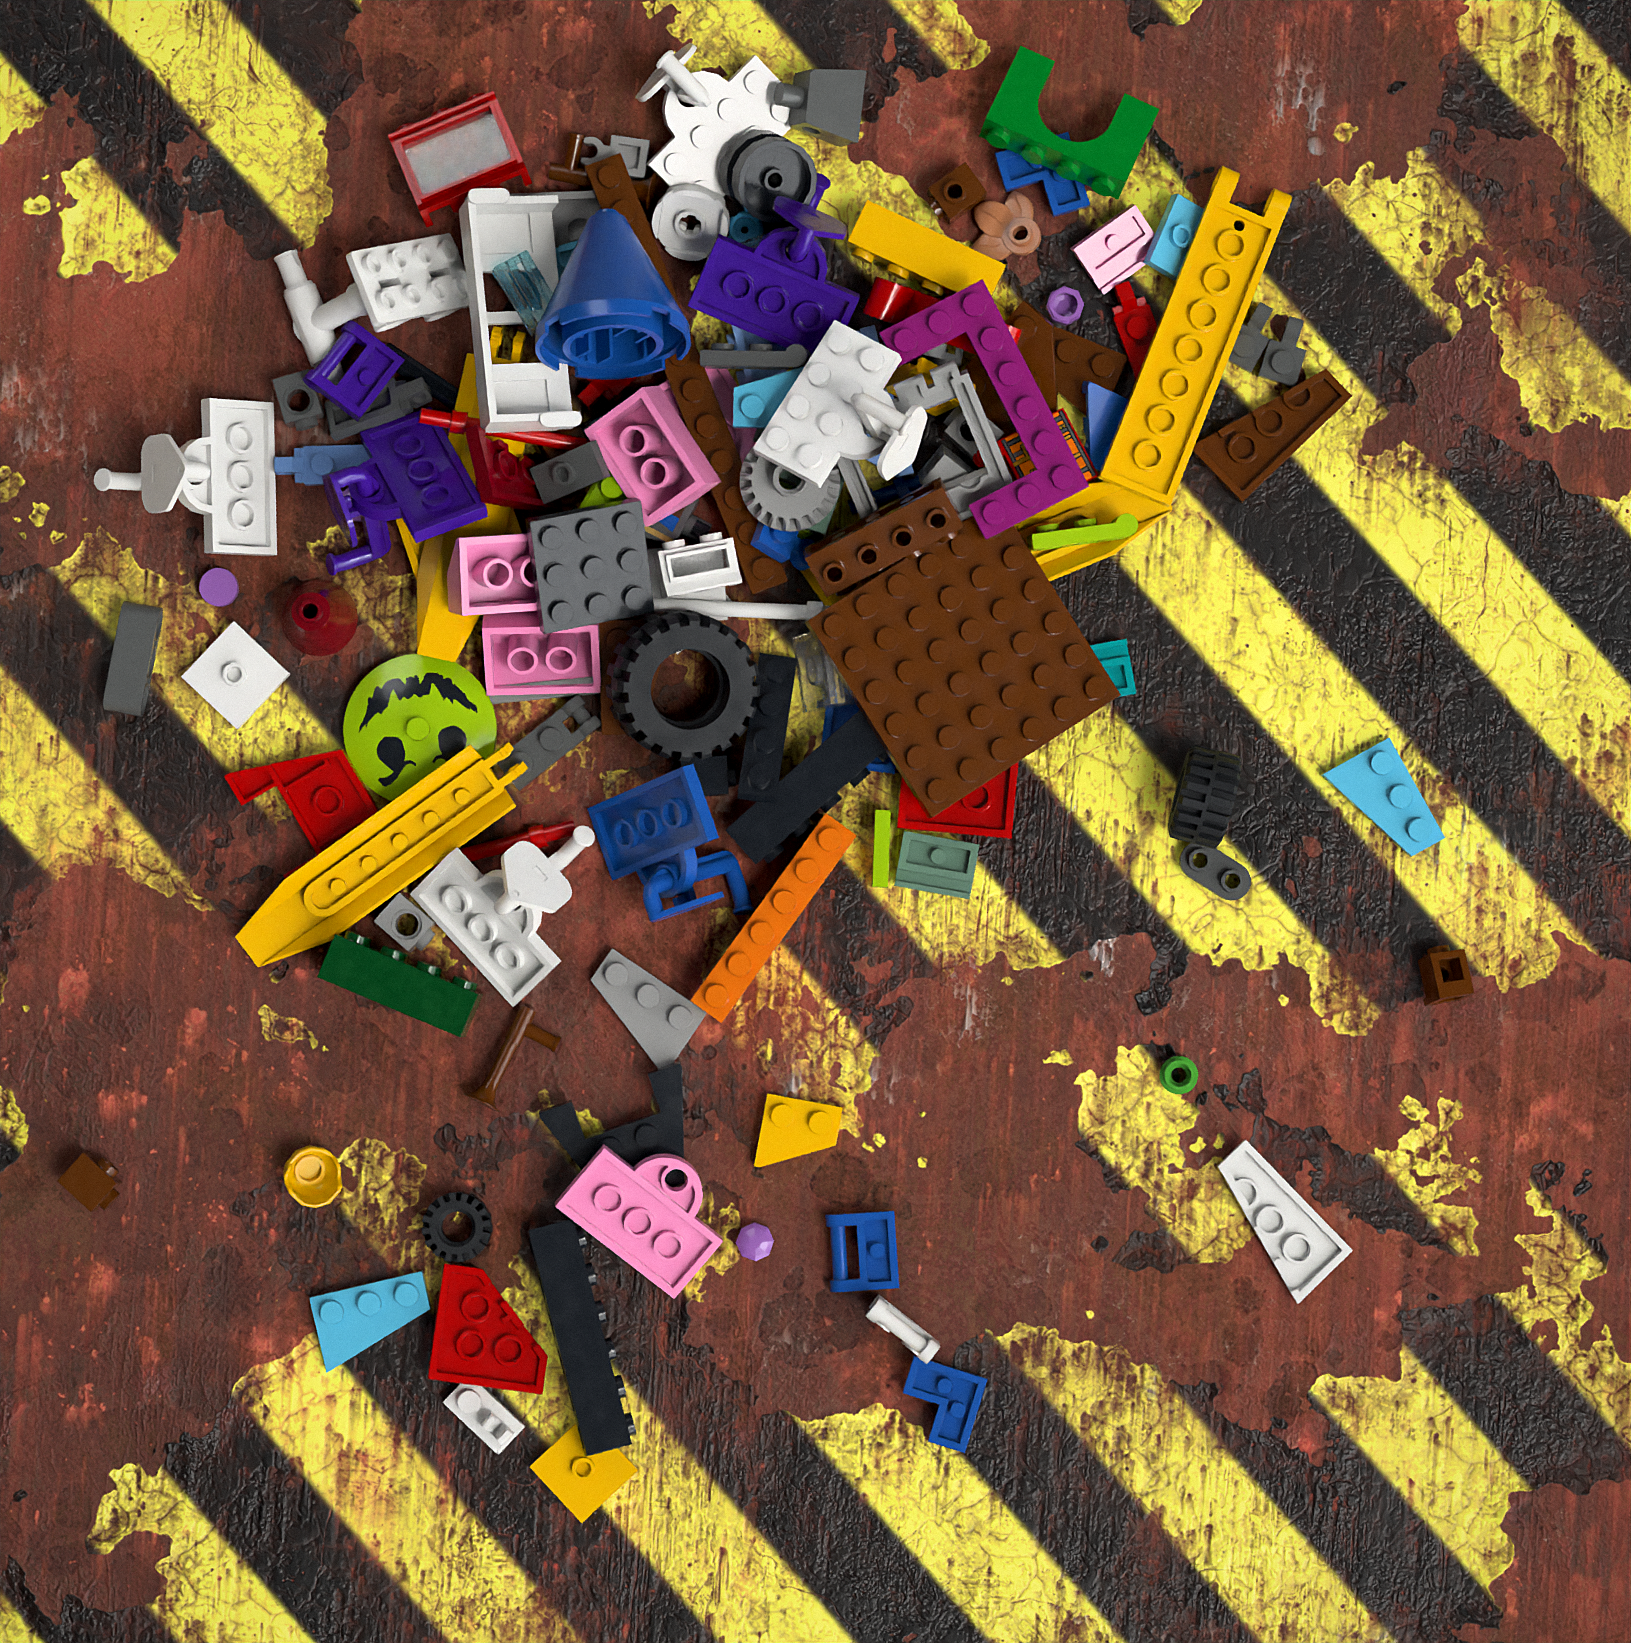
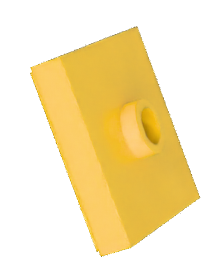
M576 1423L530 1465L534 1473L581 1523L638 1471V1468L619 1448L585 1456Z

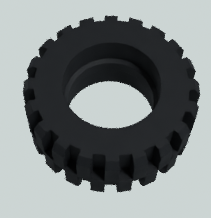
M675 609L665 611L664 615L660 617L653 614L644 618L645 624L639 628L634 625L626 632L630 638L624 645L618 642L613 651L618 654L615 664L609 663L607 674L612 677L611 684L606 685L607 697L612 699L613 705L610 709L614 718L622 724L620 728L629 737L633 738L636 743L667 759L673 757L678 761H690L692 757L696 756L702 760L712 757V750L716 748L724 751L731 746L729 739L734 734L741 737L747 728L742 723L746 716L753 718L757 709L751 703L753 697H759L760 685L754 682V676H757L759 671L757 663L750 660L749 656L752 653L750 648L738 638L739 634L733 629L699 612L690 610L680 612ZM685 649L693 650L703 654L712 665L714 672L713 692L707 704L694 716L679 721L666 718L656 710L652 702L651 684L653 676L659 665L668 656Z

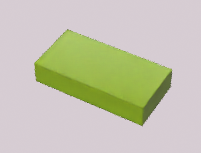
M875 810L872 887L888 888L891 810Z

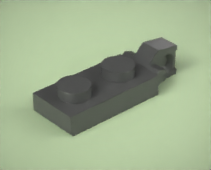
M393 377L358 422L331 401L325 402L324 406L330 435L334 441H338L406 416L405 414L408 415L413 412V408L421 407L433 400L430 387L422 377L406 382V380L396 381Z

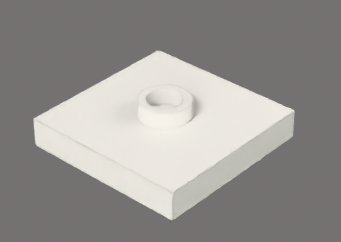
M233 621L181 677L236 729H239L290 676V673Z

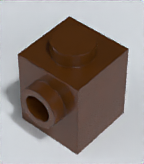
M964 162L928 188L927 195L930 199L926 201V204L938 221L944 218L950 225L984 201L988 192L967 163Z
M89 1151L83 1152L57 1180L90 1212L96 1211L99 1207L104 1211L109 1208L119 1197L120 1193L116 1189L122 1183L116 1176L119 1170L108 1159L102 1156L98 1160Z

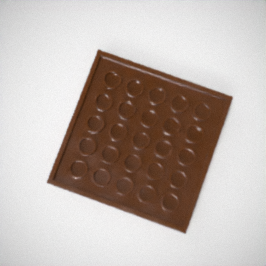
M973 516L963 521L964 527L958 529L959 534L944 543H939L937 540L925 546V551L912 560H908V558L903 559L805 622L929 819L1121 695L1016 527L1012 526L985 540Z

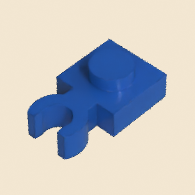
M758 521L750 545L779 563H783L790 558L792 565L796 569L805 571L810 567L805 560L803 550L815 541L798 538L799 531H780Z

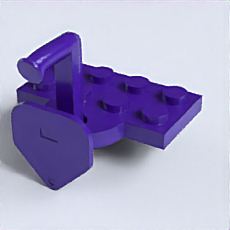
M817 173L816 192L809 206L787 197L777 196L773 209L792 223V226L774 229L764 235L754 249L718 234L688 301V306L785 348L793 344L802 345L811 354L814 353L834 320L847 326L860 299V294L825 279L828 269L826 252L815 237L843 240L847 233V227L844 223L816 210L824 191L831 186L830 180L825 175ZM788 243H789V254H788L787 251H786V246H787Z
M420 411L360 432L361 442L370 459L361 463L358 467H346L322 475L329 506L350 547L358 545L352 518L360 515L367 544L338 555L329 553L326 557V568L331 576H335L337 572L346 571L383 557L391 548L386 521L403 518L414 541L418 543L488 517L487 507L485 503L481 502L479 492L476 490L473 481L442 427L418 423ZM348 486L350 496H343L341 488Z

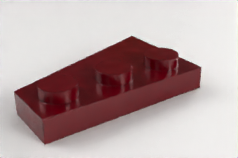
M477 424L465 429L476 476V490L480 494L482 503L547 515L562 510L560 499L543 504L530 472V468L539 464L525 455L520 458L509 452L508 444L500 439L495 441L485 437L486 430Z

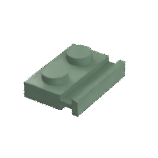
M904 831L894 886L970 899L980 844Z

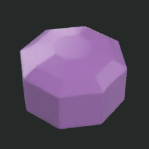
M1063 286L1051 292L1046 310L1052 322L1067 326L1079 320L1084 302L1077 290Z
M756 1222L742 1227L736 1240L741 1255L754 1261L768 1256L774 1243L769 1228Z

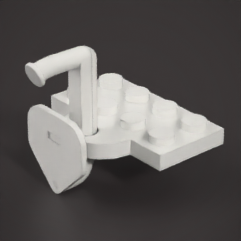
M688 43L675 54L673 50H669L659 59L656 64L657 69L651 74L635 97L639 102H645L661 87L666 91L662 113L664 123L673 137L646 164L656 172L657 176L668 187L696 184L717 192L724 197L725 193L720 180L721 161L728 147L741 135L754 130H771L783 136L791 128L788 123L790 108L774 103V91L777 84L781 81L756 55H752L726 81L714 73L705 71L690 73L684 64L694 54L697 47L693 43ZM680 102H685L689 104L690 107H684L680 104Z
M834 320L757 440L753 450L757 455L818 488H821L840 456L852 460H863L880 454L877 470L883 479L889 480L910 466L915 460L926 425L927 414L924 408L918 404L911 406L906 414L899 412L890 395L883 390L902 360L900 354ZM866 430H867L868 434L871 435V437H868V436L866 435Z
M217 398L202 399V438L189 440L178 448L169 434L149 436L142 446L141 473L111 472L108 469L102 468L94 476V485L100 491L108 489L142 491L143 505L149 513H162L172 510L178 498L190 511L203 514L204 553L252 556L277 555L274 403Z
M584 825L578 826L573 831V836L549 858L534 844L527 841H519L501 856L502 870H492L485 875H482L457 847L435 867L410 895L511 1006L514 1007L561 962L535 932L541 924L542 911L554 913L571 898V886L560 871L585 847L593 844L595 835L589 827Z

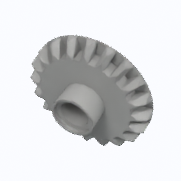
M752 447L742 464L740 491L746 507L758 521L776 530L792 532L810 528L829 514L836 503L840 490V472L837 463L821 488L801 478V484L796 489L787 490L779 483L780 475L787 470L757 455Z

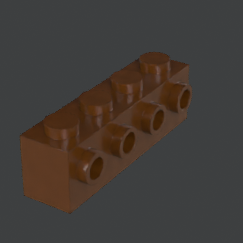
M941 477L805 547L804 557L826 598L833 594L842 596L852 591L857 586L856 582L867 576L874 579L891 568L890 565L902 558L912 560L925 551V546L937 540L939 543L951 540L959 534L958 529L964 527L962 516Z

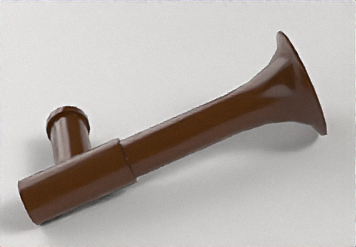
M568 132L569 140L564 165L552 163L549 179L591 187L585 170L578 168L585 134ZM654 172L652 177L645 180H631L638 199L646 205L648 212L651 210L655 198L658 178L656 172Z
M521 1005L485 1080L475 1091L463 1094L485 1107L500 1112L496 1108L495 1103L496 1091L524 1037L551 1049L552 1052H555L562 1037H557L531 1024L536 1012Z

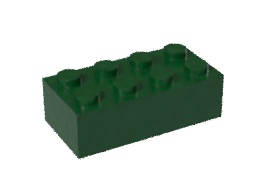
M347 930L345 936L335 934L317 976L318 978L455 1036L466 1037L483 997L482 993L476 991L477 983L458 975H454L452 981L440 976L443 969L419 960L416 966L405 961L406 953L383 945L381 951L370 947L372 939L356 932Z

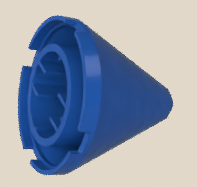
M600 209L588 219L535 330L536 355L543 364L555 371L560 370L559 363L567 364L568 366L575 367V377L586 379H627L666 369L665 359L676 354L677 360L680 361L689 352L691 346L690 325L625 216L619 214L614 209Z

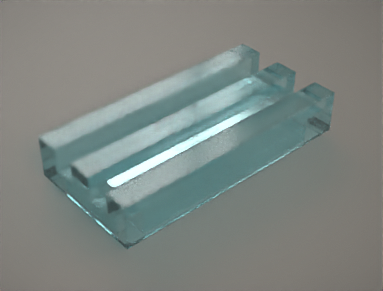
M525 250L495 266L492 272L530 335L533 336L544 313V309L517 264H522L546 305H548L553 292L530 254ZM506 270L510 272L511 276L515 280L516 284L518 285L519 289L521 290L522 294L524 295L534 314L538 318L539 322H537V320L535 319L534 315L532 314L531 310L529 309L528 305L526 304L525 300L523 299L522 295L520 294L519 290L515 286L514 282L512 281L511 277L509 276Z

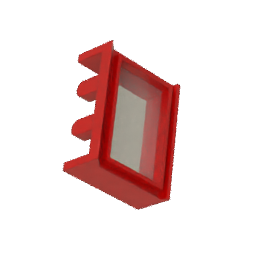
M494 91L487 94L478 93L472 95L463 104L453 108H441L432 113L429 118L417 123L403 124L394 133L388 135L426 227L434 225L429 213L450 205L453 212L458 213L460 207L465 202L464 198L467 197L471 189L501 188L500 183L521 175L525 186L532 184Z

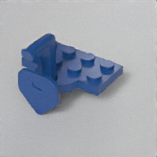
M694 764L676 769L587 808L612 881L637 872L644 885L642 897L650 922L654 923L671 918L723 898L724 894L721 891L697 899L693 884L724 874L734 901L735 908L732 913L734 915H749L755 912L739 862L732 852L721 851L697 859L695 847L717 839L719 836ZM660 898H672L674 907L664 910Z

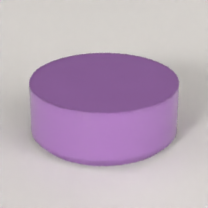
M214 568L202 576L199 590L202 598L207 603L215 607H224L231 604L237 598L239 583L230 571L223 568Z

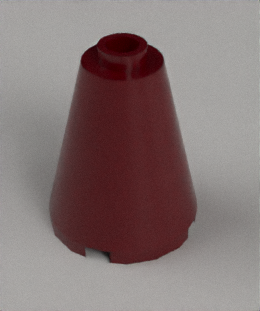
M313 580L298 586L290 593L282 609L281 622L287 639L296 649L308 655L322 657L337 653L349 643L356 633L358 614L355 602L344 588L330 581ZM317 608V615L314 618L309 619L311 611Z

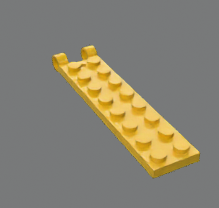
M1224 166L1220 167L1213 181L1209 198L1098 475L1099 479L1166 507L1172 504L1292 200V195L1274 188L1266 201L1262 216L1229 202L1238 183L1240 173ZM1234 222H1241L1243 230L1237 231L1234 228Z

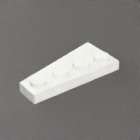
M1245 1139L1217 1165L1292 1297L1299 1304L1353 1250Z

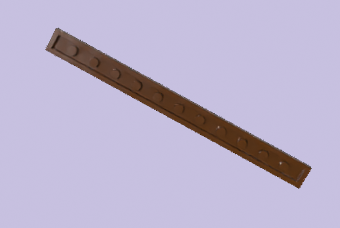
M621 153L586 165L584 170L599 208L614 209L619 214L625 216L682 311ZM690 331L691 346L687 355L680 361L677 360L676 354L665 359L666 369L663 371L686 428L721 480L710 491L729 538L733 537L739 566L750 594L753 596L787 583L788 579L781 563L750 545L758 520L750 513L741 495L740 472L742 462L704 367L700 366V354Z

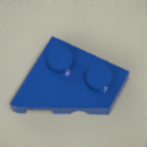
M1083 381L1081 387L1082 393L1086 394L1087 417H1083V432L1086 436L1084 448L1096 471L1100 472L1128 399L1095 383Z

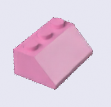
M660 386L642 387L584 430L590 441H597L607 468L628 499L638 498L641 500L643 522L646 527L693 503L721 482Z
M527 533L459 537L456 539L447 571L449 612L468 616L538 611Z
M538 611L483 614L482 638L486 696L601 693L599 623L544 634L540 631ZM593 677V683L591 684L501 686Z

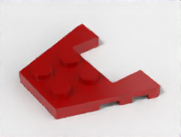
M344 749L234 771L224 776L241 806L276 786L317 855L379 811L378 806ZM311 859L284 874V878H287Z

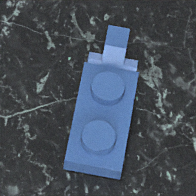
M363 445L303 446V448H294V457H274V470L276 475H295V483H304L305 486L324 485L322 475L346 467H358L361 463L369 460L370 457Z

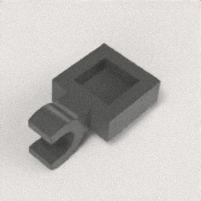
M1262 302L1258 304L1248 324H1242L1228 362L1248 373L1252 372L1270 340L1260 334L1273 311L1271 307Z
M1289 316L1281 341L1278 342L1272 339L1268 341L1258 377L1292 388L1296 386L1306 354V350L1296 347L1304 320Z

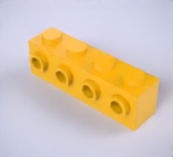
M869 200L866 201L847 241V247L853 249L851 253L853 257L868 264H872L873 260L887 265L886 272L902 280H907L908 276L922 282L920 287L923 290L941 297L943 292L951 296L982 279L991 296H993L1006 267L1005 264Z

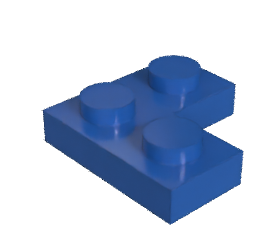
M1068 132L1056 135L1062 139L1071 141ZM1010 150L995 153L994 157L1005 192L1042 182L1053 218L1090 206L1084 184L1076 180L1064 179L1056 171L1041 164L1029 163L1021 155Z
M914 1355L902 1393L939 1404L928 1442L965 1453L988 1379L931 1360L925 1364Z

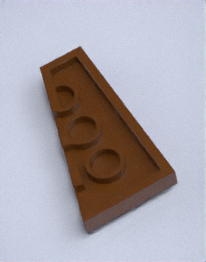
M1324 369L1277 398L1223 427L1216 433L1195 443L1192 453L1242 503L1330 419L1352 395L1327 369Z

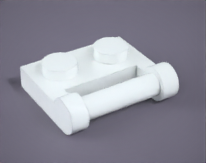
M878 1294L869 1306L870 1310L865 1317L878 1324L888 1333L891 1331L899 1337L903 1345L927 1364L939 1350V1341Z

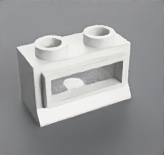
M722 532L699 536L700 544L690 546L685 545L684 539L662 543L663 551L653 554L662 599L742 583L733 537L723 539Z

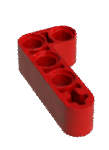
M876 276L863 313L892 324H897L936 304L941 299ZM1006 324L1017 345L1022 330ZM966 333L947 342L949 345L976 354Z

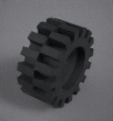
M464 1192L444 1194L430 1204L423 1216L422 1235L425 1237L427 1247H430L433 1254L437 1257L440 1256L446 1261L463 1262L472 1259L483 1251L491 1239L490 1236L493 1231L491 1213L488 1212L484 1202L472 1194ZM462 1212L470 1218L472 1232L466 1240L455 1242L445 1236L442 1225L448 1214Z

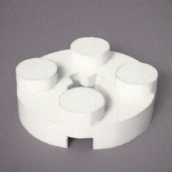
M683 184L669 187L666 193L659 199L653 213L652 229L656 239L659 238L660 242L665 246V250L678 259L697 261L706 258L710 254L718 234L725 237L728 234L730 217L725 206V199L721 194L701 185ZM693 215L701 222V225L697 224L694 230L687 229V223L681 221V218Z

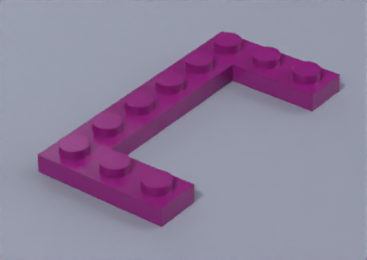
M982 279L879 332V335L885 347L900 354L902 360L897 368L966 333L1036 469L1032 473L968 505L984 539L987 540L1086 489L1089 485Z

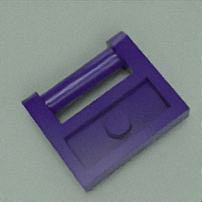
M349 320L341 328L342 334L315 370L310 369L303 377V381L309 388L321 393L358 422L404 362V359L362 326ZM354 343L365 348L337 385H334L327 379Z

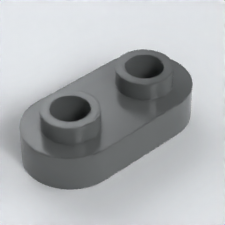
M1191 843L1180 854L1179 864L1182 872L1220 898L1229 901L1237 900L1245 896L1249 891L1251 877L1248 870L1218 849ZM1197 853H1201L1206 857L1207 862L1203 868H1197L1193 864V857ZM1229 874H1235L1239 879V884L1234 889L1227 887L1225 884V878Z

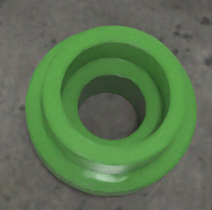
M1174 1056L1163 1063L1159 1077L1161 1084L1167 1091L1173 1094H1185L1196 1085L1198 1070L1190 1059L1183 1056ZM1175 1068H1182L1185 1071L1186 1076L1182 1082L1177 1083L1173 1081L1171 1073Z

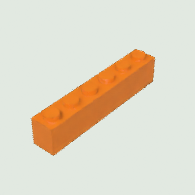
M825 813L690 1001L722 1023L857 835Z

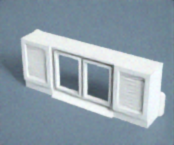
M475 188L469 191L467 199L459 209L476 368L480 426L486 430V433L573 429L582 421L580 412L572 411L567 364L559 363L560 370L555 371L543 363L492 364L488 325L539 324L559 282L552 211L558 204V195L510 196L505 188ZM537 272L541 310L487 312L483 273Z

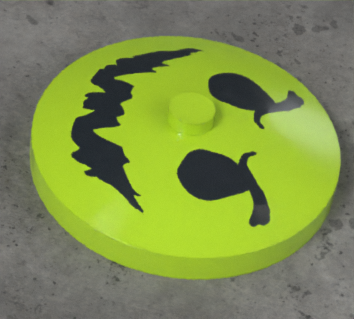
M409 654L396 657L379 665L365 676L356 687L345 712L343 725L344 744L348 758L361 780L375 793L393 801L470 744L484 759L487 758L496 748L497 719L493 704L489 696H486V690L467 669L456 662L418 654Z

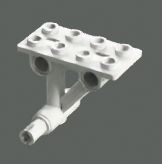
M449 233L348 253L346 259L355 283L349 285L345 293L325 304L322 302L316 284L312 280L307 279L296 249L274 257V261L277 263L286 286L283 297L293 319L294 333L302 342L310 365L314 367V370L337 341L333 329L349 320L368 315L373 329L377 333L394 328L410 319L423 317L425 322H431L450 315L459 309L469 307L466 271L458 248ZM341 363L336 366L327 378L334 385H337L345 375Z

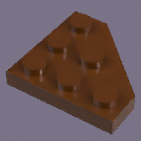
M1025 299L1005 323L1022 330L1017 347L1051 413L1058 411L1054 324ZM975 355L963 370L967 369L972 383L976 385V393L986 417L1003 431L1004 437L1016 432L978 356Z

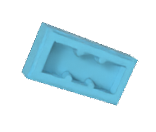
M1180 194L1171 195L1143 263L1168 278L1176 280L1204 209Z

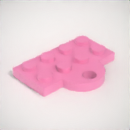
M603 1144L555 1201L557 1209L673 1299L676 1298L723 1242L721 1235L696 1217L703 1197L702 1185L697 1171L688 1161L673 1154L651 1155L632 1167ZM679 1169L686 1173L687 1179L682 1186L671 1187L665 1182V1177L671 1170Z

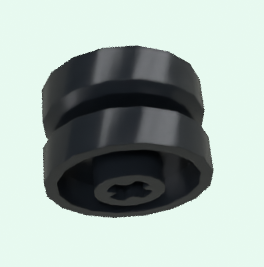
M754 130L741 135L728 147L721 161L720 180L725 195L735 206L765 223H783L788 220L773 209L776 197H787L809 206L816 192L817 172L813 159L803 147L771 130Z

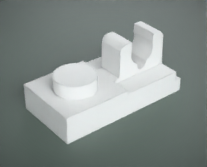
M459 1384L443 1401L461 1421L498 1455L525 1428V1425L485 1387Z

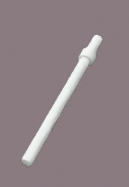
M653 598L655 612L652 613L664 614L667 610L676 609L680 612H686L687 610L695 611L706 616L808 621L830 606H823V602L807 601V605Z

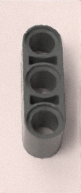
M129 601L123 602L105 687L104 710L143 716L161 632L163 608Z

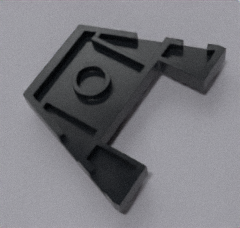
M678 1061L648 1072L660 1111L589 1136H585L572 1099L540 1110V1118L581 1170L603 1144L632 1167L646 1157L655 1154H673L684 1159L683 1075L681 1062ZM679 1169L671 1170L667 1173L665 1182L671 1187L685 1183L684 1172Z

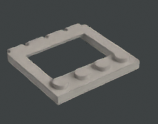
M952 360L929 370L934 383L927 385L921 373L894 384L893 386L898 397L892 399L899 412L906 414L914 404H918L924 410H928L952 399H958L985 465L984 468L944 483L963 521L973 516L968 505L1012 483L1013 480L967 369L959 372L955 360ZM840 456L837 464L859 516L863 518L878 510V505L874 500L858 460Z

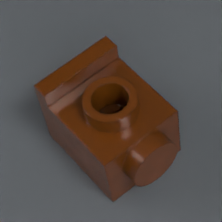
M1449 945L1436 946L1427 949V956L1418 960L1426 998L1423 999L1424 1006L1456 1002L1474 994L1465 949L1450 951Z

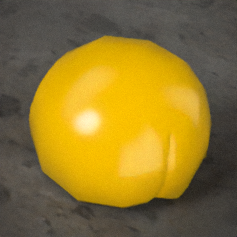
M309 1145L295 1150L284 1165L283 1179L288 1193L302 1206L318 1208L330 1204L342 1189L340 1164L337 1158L324 1147Z

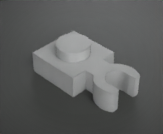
M612 135L610 146L603 145L601 140L596 137L584 138V145L595 147L598 153L591 159L581 157V164L583 166L621 153L630 178L645 180L650 140Z

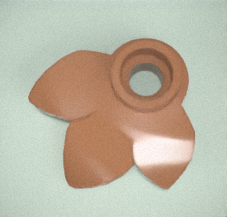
M1012 191L1007 197L1005 205L995 201H987L974 207V217L979 228L984 233L975 241L971 249L997 261L1005 259L1012 253L1022 256L1035 251L1041 242V231L1037 223L1033 221L1034 207L1025 195ZM1018 231H1028V235L1025 239H1015V235Z

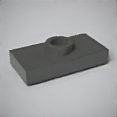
M596 440L530 468L543 504L551 503L611 476Z

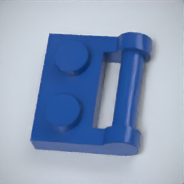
M894 1210L825 1215L826 1227H830L833 1280H829L830 1292L899 1288ZM857 1225L860 1278L849 1279L845 1226Z

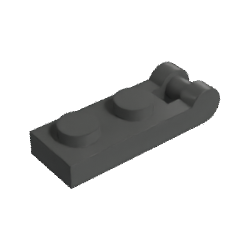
M713 343L711 344V350H700V366L706 369L794 370L804 367L812 354L807 348L799 344L790 345L786 351H772V345L749 344V351H734V344Z
M579 694L515 744L513 751H511L508 757L497 762L504 773L516 763L523 761L528 769L512 781L519 791L601 727V721L596 715L593 717L584 707L586 702ZM571 716L580 725L572 734L563 724Z

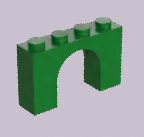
M1020 45L985 118L979 137L986 139L994 147L1006 148L1021 155L1029 163L1041 164L1052 169L1064 179L1076 180L1087 185L1099 195L1111 196L1118 200L1160 109L1125 93L1110 126L1101 136L1086 142H1072L1062 139L1045 126L1038 110V100L1049 79L1055 61Z

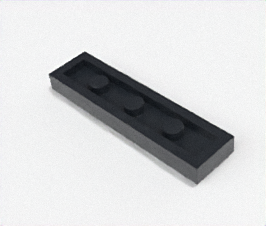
M759 653L757 666L759 674L756 676L755 683L760 685V695L752 699V705L757 707L754 717L749 718L737 799L771 804L776 803L797 658Z

